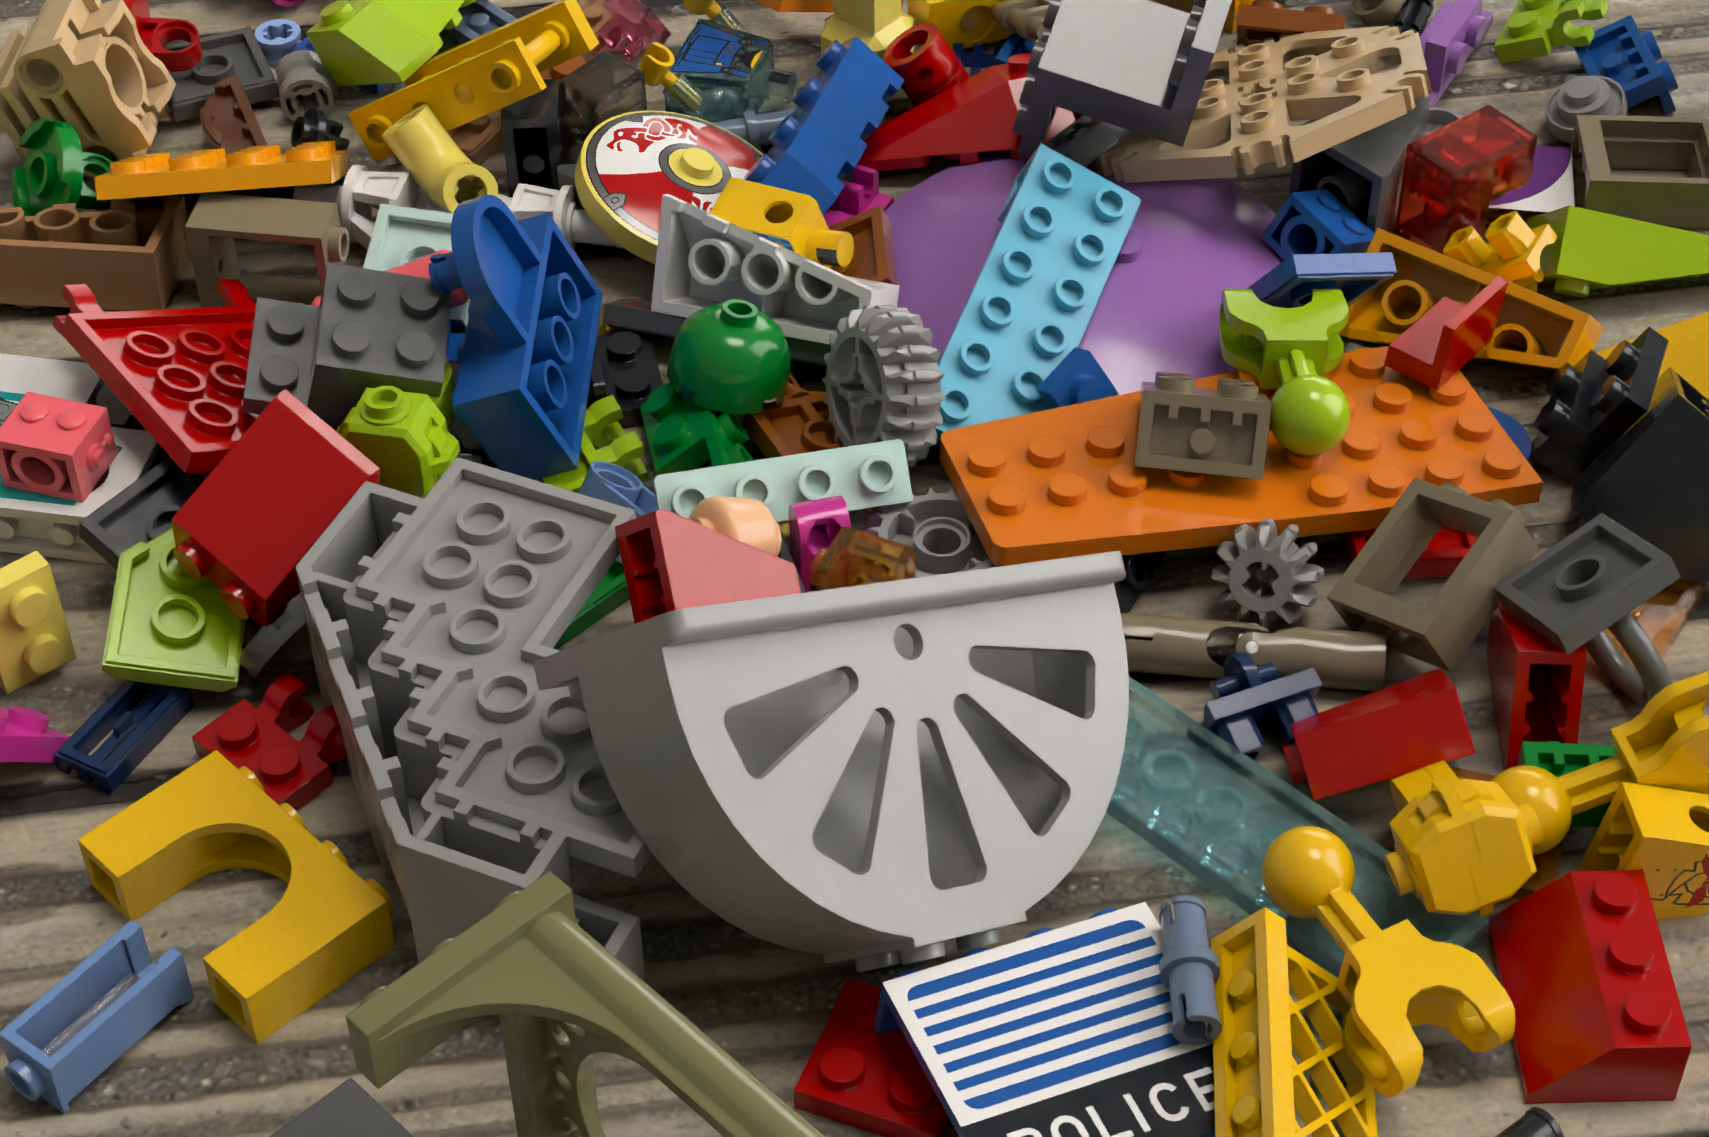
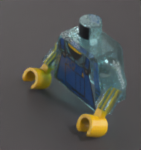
M684 0V6L688 11L697 15L706 14L709 20L699 19L675 56L664 45L655 42L651 43L643 54L642 62L638 67L639 79L644 84L654 87L659 84L664 86L663 93L665 94L666 112L689 115L707 122H720L743 117L742 113L749 110H754L756 115L765 100L790 104L794 98L797 86V77L794 72L774 69L773 43L767 38L754 35L746 30L727 6L721 9L715 0Z

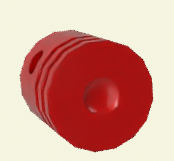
M922 23L905 30L889 44L883 54V61L904 79L901 88L914 107L970 77L933 23ZM917 44L923 45V46H922L917 52H915V53H912V52L910 51L911 48H912L914 45H917Z

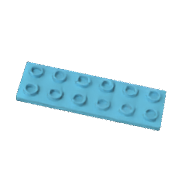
M1042 143L1038 146L1014 181L997 218L1002 223L1001 228L938 362L939 372L945 374L941 379V392L946 399L941 401L940 404L943 424L935 427L938 437L937 442L941 434L947 430L1049 409L1036 389L1074 347L1078 348L1141 203L1138 196Z

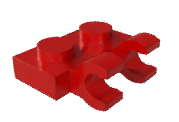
M290 672L279 676L271 683L265 692L263 701L257 708L243 698L192 736L196 753L202 759L217 750L237 769L242 766L250 769L260 781L265 793L278 805L288 803L296 811L334 783L329 766L347 757L341 726L333 705L323 708L312 718L304 737L300 741H297L287 733L291 729L303 725L314 714L313 707L300 698V696L308 691L307 685Z

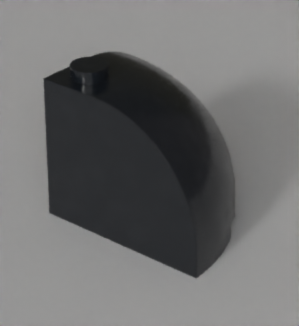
M1671 367L1657 380L1648 411L1592 462L1577 480L1571 493L1572 510L1578 514L1572 521L1579 529L1603 513L1671 556L1681 576L1679 579L1709 582V400Z

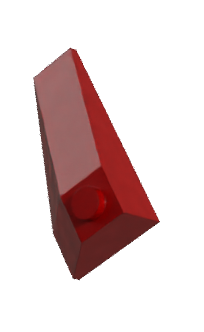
M1031 53L1013 55L1008 58V63L990 66L877 127L864 140L867 147L857 164L878 171L920 168L931 163V156L939 155L948 160H960V164L979 163V155L983 152L1011 150V160L1023 159L1017 157L1022 135L1012 131L1021 105L1019 100L1028 75L1026 70ZM1057 107L1045 143L1075 121L1072 111Z

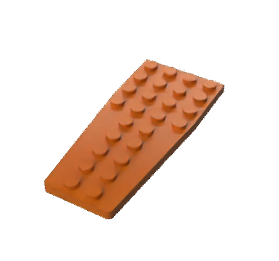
M1389 346L1359 348L1351 352L1343 353L1341 363L1334 370L1324 373L1325 378L1333 381L1344 392L1350 407L1349 427L1343 439L1334 448L1318 455L1296 454L1283 447L1277 441L1269 425L1263 480L1135 466L1142 401L1141 390L947 430L940 437L939 459L990 561L999 567L1121 551V555L1218 546L1224 541L1235 542L1234 530L1244 523L1257 531L1259 523L1264 518H1272L1274 520L1278 536L1290 524L1298 525L1299 535L1297 537L1376 529L1414 477L1439 486L1444 482L1452 483L1465 490L1472 497L1491 502L1493 499H1501L1513 506L1539 502L1543 486L1541 478L1460 370L1436 390L1385 366L1384 363ZM1241 370L1193 379L1195 380L1194 387L1217 389L1218 378L1256 382L1255 386L1259 387L1258 393L1265 394L1270 401L1278 390L1261 389L1256 377Z

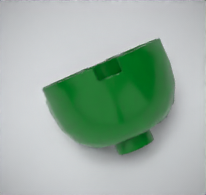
M731 299L698 310L690 315L680 326L670 352L667 377L671 387L676 392H680L681 384L695 392L694 403L703 408L728 414L758 413L763 411L764 401L775 398L776 405L783 401L790 373L791 352L781 327L770 317L759 311L754 304L748 301Z

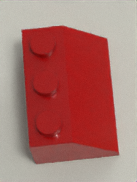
M1643 870L1570 871L1488 919L1486 929L1497 978L1515 1008V1030L1511 1040L1526 1104L1674 1101L1676 1099L1692 1044Z

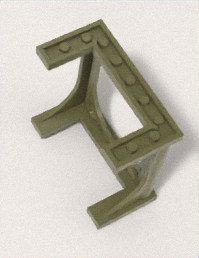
M551 871L544 874L525 889L507 895L494 911L457 937L441 942L425 960L388 986H382L372 991L356 1009L345 1016L356 1068L379 1089L476 1017L499 1015L518 1137H606L599 1119L592 1061L593 1053L596 1052L617 1054L646 1068L723 1137H825L576 924L572 889Z

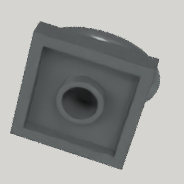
M1603 513L1493 587L1506 610L1569 655L1583 645L1616 688L1642 709L1657 693L1672 684L1669 672L1659 652L1630 612L1677 581L1681 576L1671 556ZM1608 628L1610 632L1614 635V637L1617 639V641L1620 643V645L1623 647V649L1629 656L1635 668L1618 650V648L1615 646L1613 641L1606 633L1605 629Z

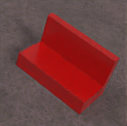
M1500 276L1496 277L1465 306L1447 297H1443L1389 345L1384 365L1438 390L1492 340L1509 280Z

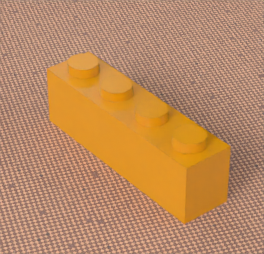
M1377 228L1366 253L1392 252L1397 272L1390 279L1348 307V324L1339 332L1341 338L1390 345L1443 297H1447L1465 306L1497 276ZM1508 282L1492 340L1473 358L1547 368L1557 372L1566 363L1574 367L1590 350H1594L1604 327L1588 313Z

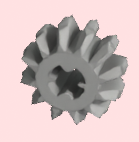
M1264 518L1259 523L1257 531L1244 523L1234 530L1235 542L1224 541L1219 545L1217 554L1225 563L1218 565L1212 570L1211 579L1219 583L1229 584V587L1218 596L1219 604L1228 605L1234 600L1242 605L1237 612L1236 618L1238 622H1246L1257 612L1260 625L1267 629H1272L1276 625L1279 616L1288 624H1293L1302 616L1300 606L1312 607L1318 600L1319 594L1310 584L1317 583L1324 577V569L1318 565L1306 563L1318 551L1316 543H1306L1300 548L1294 543L1299 535L1298 525L1290 524L1278 536L1277 527L1272 518ZM1271 565L1277 571L1279 577L1275 581L1271 577L1267 582H1264L1258 575L1257 570L1261 566L1262 570H1265Z

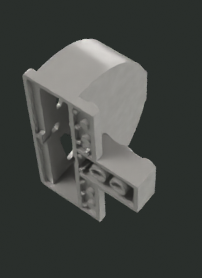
M1121 551L685 608L655 616L533 661L539 690L568 686L571 699L583 698L595 748L607 779L622 809L647 848L682 887L701 904L728 923L759 939L788 949L823 955L825 964L854 959L857 972H863L899 964L898 950L902 964L946 955L945 952L955 950L953 938L956 939L958 951L1001 942L998 927L1027 921L1025 911L1049 894L1064 879L1090 845L1105 816L1114 792L1125 747L1129 708V675L1126 642L1114 583L1124 580L1126 572Z

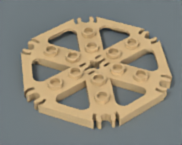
M1389 25L1280 34V41L1274 42L1273 37L1264 38V43L1246 47L1244 43L1239 44L1235 47V52L1231 54L1229 47L1214 53L1183 147L1140 133L1126 136L1095 159L1098 172H1102V175L1105 177L1114 173L1116 181L1124 180V183L1234 178L1238 177L1237 170L1243 168L1244 174L1251 175L1255 173L1257 166L1264 163L1274 162L1277 168L1284 167L1287 164L1286 157L1292 156L1293 162L1297 163L1407 114L1408 110H1413L1416 107L1414 99L1426 98L1428 92H1432L1419 33H1414V30H1408L1400 34L1398 27L1393 26L1389 28ZM1401 64V66H1399L1398 68H1396V69H1394V70H1391V71H1388V72H1384V73H1378V72H1380V71H1382V70H1385V69H1387V68H1389V67H1391V66H1395V65ZM1225 75L1229 77V84L1224 85V81L1222 79L1212 78H1217ZM1319 119L1310 124L1291 126V121ZM1231 137V139L1225 144L1213 148H1206L1217 142H1220L1224 139Z

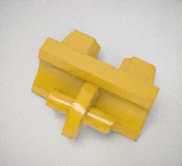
M1513 211L1501 215L1491 223L1484 234L1490 243L1486 244L1472 226L1453 233L1443 249V253L1448 257L1537 292V283L1542 282L1544 279V272L1540 267L1542 249L1547 245L1553 244L1558 236L1549 224L1530 229L1519 214Z

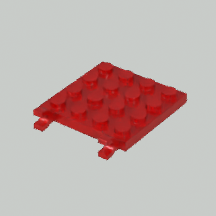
M218 279L215 290L222 296L225 307L104 312L97 304L96 297L86 284L64 285L61 296L68 302L71 313L55 316L52 326L69 342L82 359L111 389L113 394L119 398L143 425L145 430L153 436L185 473L206 474L213 471L259 416V414L242 412L256 308L255 302L250 298L248 290L239 279ZM329 425V426H330L331 428H333L335 431H336V430L338 429V427H339V426H336V425Z

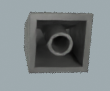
M1430 98L1414 99L1416 107L1413 110H1408L1407 114L1297 163L1293 162L1289 195L1295 192L1328 189L1374 233L1377 228L1393 234L1417 189ZM1319 119L1309 120L1302 125L1310 124Z

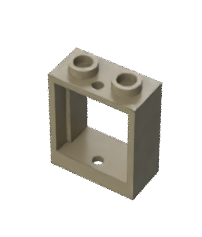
M1576 115L1570 148H1572L1574 194L1577 207L1672 228L1709 229V118ZM1610 168L1687 170L1689 178L1612 176Z
M205 192L201 193L185 225L202 308L225 307L222 296L215 290L218 279H239L248 290L249 296L255 304L257 297L299 304L303 302L306 305H310L315 297L322 294L327 263L347 265L349 233L347 228L340 225L337 203ZM233 238L314 245L320 280L240 273Z
M1414 477L1326 598L1351 631L1386 634V647L1451 672L1501 603L1493 587L1528 564L1539 548L1524 526L1526 520L1523 514L1508 502L1501 499H1493L1491 502H1487L1470 496L1465 490L1452 483L1444 482L1439 486ZM1442 525L1478 537L1427 609L1391 596Z

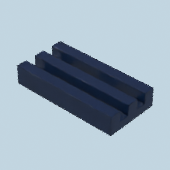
M126 680L53 754L57 769L68 775L74 769L77 771L79 780L88 784L97 779L100 789L112 793L194 707L191 691L184 687ZM151 691L152 693L132 713L131 710ZM113 729V733L104 741V743H103L91 756H89L88 754H89V753L108 735V733Z

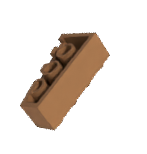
M184 195L163 197L164 207L136 209L135 199L111 200V210L82 213L77 211L76 203L53 204V207L44 209L35 216H25L21 207L0 208V304H14L25 309L41 306L70 308L68 302L61 296L64 285L86 284L96 297L97 304L105 310L138 311L164 309L191 258L185 232L188 218Z

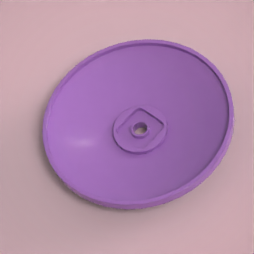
M1011 150L979 157V163L957 164L943 170L911 188L885 211L891 223L897 283L899 285L897 307H907L910 314L920 315L923 328L931 329L933 335L932 348L939 349L941 353H943L1001 228L1002 223L997 218L1016 177L1028 162L1027 159L1011 160ZM1095 160L1085 166V168L1138 196L1141 203L1078 348L1091 352L1118 391V395L1140 391L1142 381L1155 382L1156 372L1192 375L1193 379L1237 371L1238 369L1224 361L1219 342L1218 324L1222 289H1247L1284 261L1261 239V236L1276 214L1251 193L1226 178L1124 183V180L1116 181L1114 173L1106 177L1102 175V172L1099 173Z

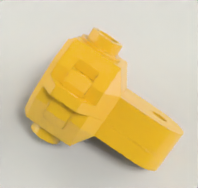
M1444 760L1389 781L1392 798L1398 814L1389 823L1395 841V851L1384 855V861L1391 881L1400 896L1412 892L1416 898L1418 897L1427 912L1463 916L1476 911L1479 917H1483L1493 913L1495 903L1511 898L1537 871L1532 856L1534 853L1533 846L1544 842V834L1539 819L1528 801L1516 805L1497 782L1459 779Z

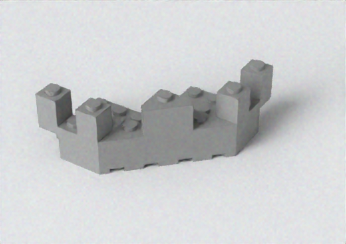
M459 457L453 461L425 498L365 481L296 565L321 698L332 702L342 730L352 785L387 880L396 878L412 924L418 963L425 960L441 942L457 937L494 911L507 895L525 889L544 874L551 871L572 889L576 924L646 983L640 917L573 894L569 856L636 878L652 853L627 818L607 779L594 745L583 698L571 699L568 686L539 690L533 661L560 652L553 649V647L620 554L615 526L635 519V510Z

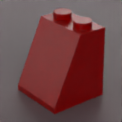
M284 389L274 397L172 518L176 547L173 550L174 556L182 568L192 577L201 579L204 576L220 590L223 601L234 614L244 620L252 617L262 627H268L284 613V610L288 607L287 603L300 593L296 565L365 481L380 485V468Z

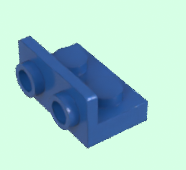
M1632 15L1594 31L1595 36L1590 45L1574 47L1587 76L1608 77L1621 85L1626 95L1628 109L1656 96L1666 115L1676 111L1670 92L1678 89L1674 74L1666 59L1656 63L1657 60L1662 59L1658 44L1650 29L1643 33L1640 32Z

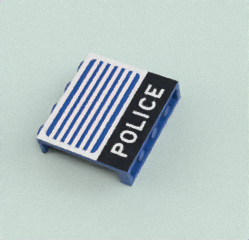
M1146 902L1120 910L1104 909L1084 921L1058 929L1042 928L1030 933L1022 940L993 949H973L963 954L957 960L924 970L917 968L908 969L899 973L891 980L882 982L874 1029L878 1035L897 1029L902 1030L959 1137H1215L1213 1039L1208 1034L1207 1022H1204L1208 1041L1206 1044H1183L1173 1036L1170 992L1162 984L1159 971V961L1165 954L1162 928Z

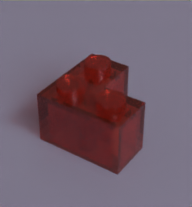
M1488 104L1408 144L1394 235L1445 255L1443 253L1444 247L1452 234L1457 230L1472 226L1484 240L1489 202L1521 188L1530 181L1534 171L1533 160L1538 135Z

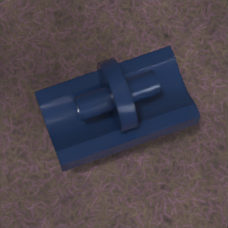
M1245 652L1229 655L1224 663L1225 677L1210 682V691L1215 700L1206 702L1203 722L1193 725L1191 731L1199 747L1214 743L1229 769L1252 763L1262 757L1267 749L1258 728L1273 723L1284 746L1295 743L1290 724L1318 714L1313 699L1323 684L1314 667L1278 679L1276 667L1271 662L1256 666L1252 658Z

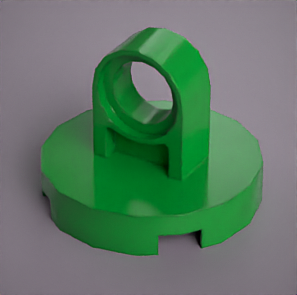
M40 118L29 125L19 143V147L28 148L24 167L13 166L12 198L15 207H21L25 216H35L38 212L53 207V204L76 203V208L98 210L112 200H97L96 192L89 189L83 181L84 171L93 172L97 176L110 172L109 163H112L111 160L96 153L83 152L79 135L71 124Z

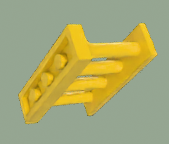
M559 0L430 58L404 81L405 88L350 112L348 116L376 163L394 155L383 139L382 134L391 125L414 109L427 104L448 132L541 92L547 87L540 75L541 72L591 51L599 42L577 0Z

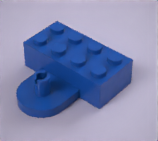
M484 195L464 201L457 206L452 217V252L432 255L430 257L432 263L428 265L432 284L440 294L445 295L453 290L464 288L470 299L465 340L460 348V367L457 383L451 395L453 412L457 420L462 425H466L481 444L488 461L496 464L502 471L536 480L575 470L578 468L603 293L549 213L518 221L509 207L494 195Z

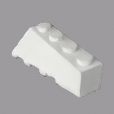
M670 194L662 195L651 311L688 318L707 306L720 304L731 299H739L754 304L759 311L770 317L781 327L784 336L830 345V335L837 332L840 318L848 317L851 310L875 305H895L897 307L899 285L842 275Z

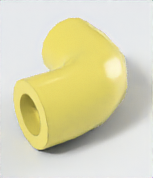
M427 104L409 112L382 134L383 139L405 169L411 174V177L443 211L454 213L460 203L484 195L498 197V185L494 176L486 168L474 164L462 152Z

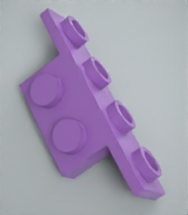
M1483 0L1445 1L1419 36L1432 92H1428L1427 96L1430 98L1429 108L1435 106L1454 77L1460 74L1466 60L1473 50L1479 47L1485 33L1492 25L1493 13L1482 10Z

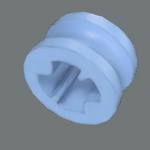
M287 19L267 21L259 25L254 33L269 66L277 67L279 61L301 42L302 35L299 25Z

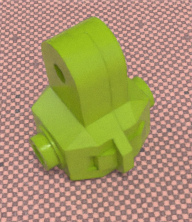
M445 360L444 380L440 397L403 392L394 386L367 387L356 407H352L341 426L336 430L337 433L380 468L381 486L425 498L457 458L460 452L459 441L448 432L456 418L451 404V395L455 385L450 363Z

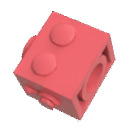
M27 392L0 427V473L4 486L84 503L118 455L107 407Z

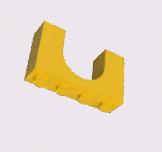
M217 750L77 839L91 885L128 921H135L197 879L223 870H259L272 874L288 884L286 892L273 909L203 957L214 1003L257 1044L396 946L390 915L394 913V906L385 889L372 878L364 881L349 867L345 856L333 842L325 840L321 843L307 830L302 818L288 803L278 805L265 793L260 781L250 769L245 766L237 769Z

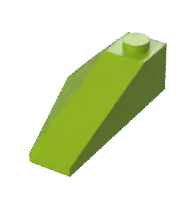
M338 0L320 12L321 20L310 28L306 35L336 87L403 83L434 56L444 44L439 33L445 28L447 30L456 28L463 18L458 9L468 6L477 0Z
M1570 205L1528 218L1527 226L1530 229L1549 224L1558 236L1553 244L1547 245L1542 249L1540 267L1544 272L1543 281L1555 283L1554 292L1559 294L1588 297L1590 290L1709 275V235Z

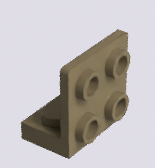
M1156 372L1155 382L1142 381L1140 394L1142 401L1134 464L1139 467L1263 480L1272 403L1265 394L1258 393L1259 387L1255 386L1256 382L1218 378L1217 389L1194 387L1195 380H1193L1192 375Z

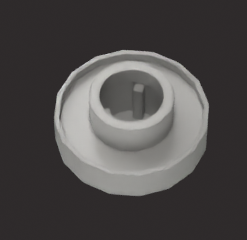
M1596 75L1579 76L1563 83L1551 93L1545 105L1546 120L1551 133L1556 138L1567 143H1571L1576 115L1627 116L1628 110L1626 95L1621 85L1608 77Z

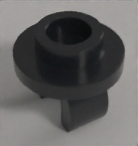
M315 108L308 109L303 117L299 116L295 120L291 132L292 147H297L296 145H302V143L335 141L336 151L347 150L350 141L340 137L344 128L341 123L326 119L324 112Z

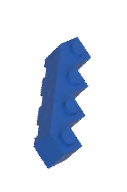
M857 36L844 41L842 45L837 40H834L819 56L815 65L821 70L815 77H811L796 93L792 102L798 107L775 128L768 138L774 146L751 167L743 180L810 195L817 201L823 215L838 198L845 186L841 180L855 168L867 147L864 140L877 129L889 108L885 101L900 89L904 81L899 74Z

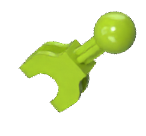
M1222 289L1218 324L1222 357L1224 361L1236 369L1256 377L1261 389H1278L1271 400L1272 407L1269 425L1274 437L1283 447L1300 455H1318L1334 448L1345 436L1350 423V407L1344 392L1337 384L1324 377V373L1334 370L1343 360L1344 344L1339 332L1348 324L1349 308L1340 289H1311L1313 294L1311 302L1301 307L1282 308L1260 301L1252 289Z

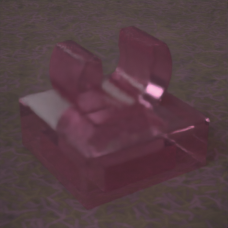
M605 0L602 4L614 20H611L603 27L600 34L601 39L609 48L614 49L618 42L625 37L620 43L619 48L631 60L641 52L644 42L648 45L654 42L664 45L671 35L651 8L636 0Z

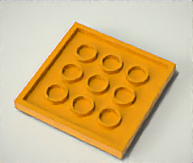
M318 141L296 145L297 147L285 150L283 155H281L280 144L250 146L247 149H240V151H236L233 154H226L225 148L195 150L191 153L176 156V158H170V152L139 154L136 157H128V159L119 160V162L109 163L110 172L95 176L97 200L329 184L345 176L351 168L350 151H336L335 141Z

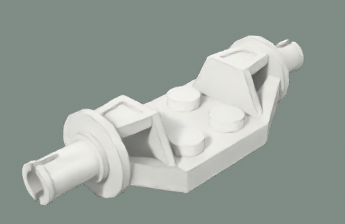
M359 164L351 166L343 185L315 184L295 186L293 194L294 200L337 203L341 227L347 228L349 242H359L367 250L375 225L370 220L372 207L379 209L380 204L445 212L422 188L416 187L409 172L369 171L366 165ZM518 183L513 197L498 194V198L509 207L518 221L549 213L573 250H575L577 243L616 246L623 249L622 246L607 236L595 224L585 209H580L577 190L573 185H563L560 190Z

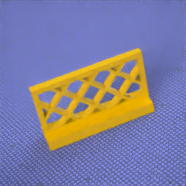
M1266 907L1212 938L1211 950L1217 955L1220 968V977L1214 984L1218 1016L1222 1024V1032L1218 1038L1213 1039L1215 1137H1305L1308 1134H1311L1312 1137H1340L1330 1121L1333 1118L1336 1119L1346 1137H1378L1374 1087L1346 1054L1343 1046V1029L1327 1004L1329 1003L1343 1013L1344 1026L1349 1010L1347 1001L1336 987L1338 978L1289 947L1286 937V920ZM1289 985L1299 1000L1297 1003H1294L1289 994ZM1301 1009H1304V1011L1306 1012L1311 1023L1313 1024L1321 1040L1326 1046L1325 1049H1321L1319 1043L1317 1042L1309 1026L1307 1025L1306 1021L1301 1015ZM1292 1046L1302 1061L1300 1064H1297L1292 1056ZM1330 1055L1347 1082V1091L1327 1059ZM1303 1071H1308L1330 1110L1324 1111L1303 1075ZM1294 1106L1305 1124L1301 1128L1295 1120Z

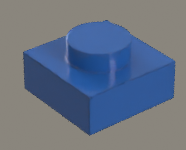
M1076 347L1036 389L1049 409L1080 404L1119 394L1091 352Z

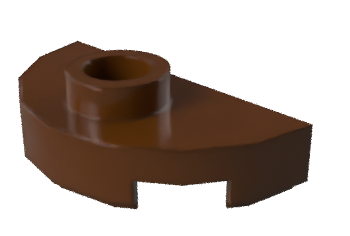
M237 73L219 81L214 86L215 92L206 100L205 106L201 107L200 110L204 140L210 149L225 148L226 154H233L236 151H240V149H247L250 146L267 145Z

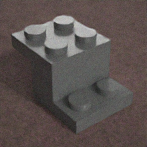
M327 263L319 306L257 297L242 412L260 415L274 397L286 389L325 423L341 426L346 415L352 407H356L367 387L394 386L403 392L440 397L444 380L451 293L440 294L433 286L430 278Z

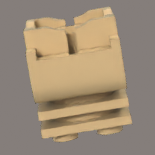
M45 0L34 24L28 27L25 36L20 30L10 32L0 53V124L14 143L17 154L24 161L28 148L19 147L21 137L31 123L43 118L71 124L79 135L83 152L96 153L105 156L112 162H119V160L128 159V157L146 154L157 133L156 127L159 120L170 115L171 109L167 102L172 96L176 83L163 62L156 58L144 45L136 27V20L123 0H112L102 3L101 0ZM84 171L83 177L95 182L94 177L97 175L90 171Z

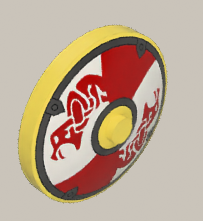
M666 111L628 112L603 121L589 133L584 141L575 167V186L586 212L607 236L629 252L655 265L662 195L670 194L710 213L730 177L744 179L747 172L763 154L734 133L699 118Z

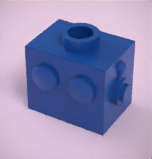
M1328 189L1290 193L1261 236V239L1283 260H1286L1295 254L1366 253L1375 233Z

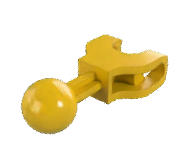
M1709 671L1666 686L1646 704L1642 712L1634 719L1611 728L1614 757L1560 777H1556L1551 772L1539 767L1516 766L1502 771L1490 781L1497 782L1516 805L1528 801L1533 807L1543 830L1544 842L1533 846L1534 853L1532 856L1543 854L1556 847L1569 831L1573 815L1611 802L1621 782H1633L1709 794V715H1703V711L1709 703Z
M1301 826L1282 833L1271 843L1262 863L1264 888L1272 902L1287 914L1303 919L1317 918L1345 953L1336 987L1348 1003L1349 1010L1343 1026V1046L1351 1061L1380 1094L1385 1097H1393L1416 1085L1423 1064V1047L1416 1037L1412 1026L1429 1024L1445 1028L1472 1052L1483 1053L1512 1039L1515 1030V1008L1507 992L1483 960L1476 953L1461 946L1433 941L1422 936L1408 919L1381 930L1351 893L1355 881V865L1349 849L1339 837L1320 827Z

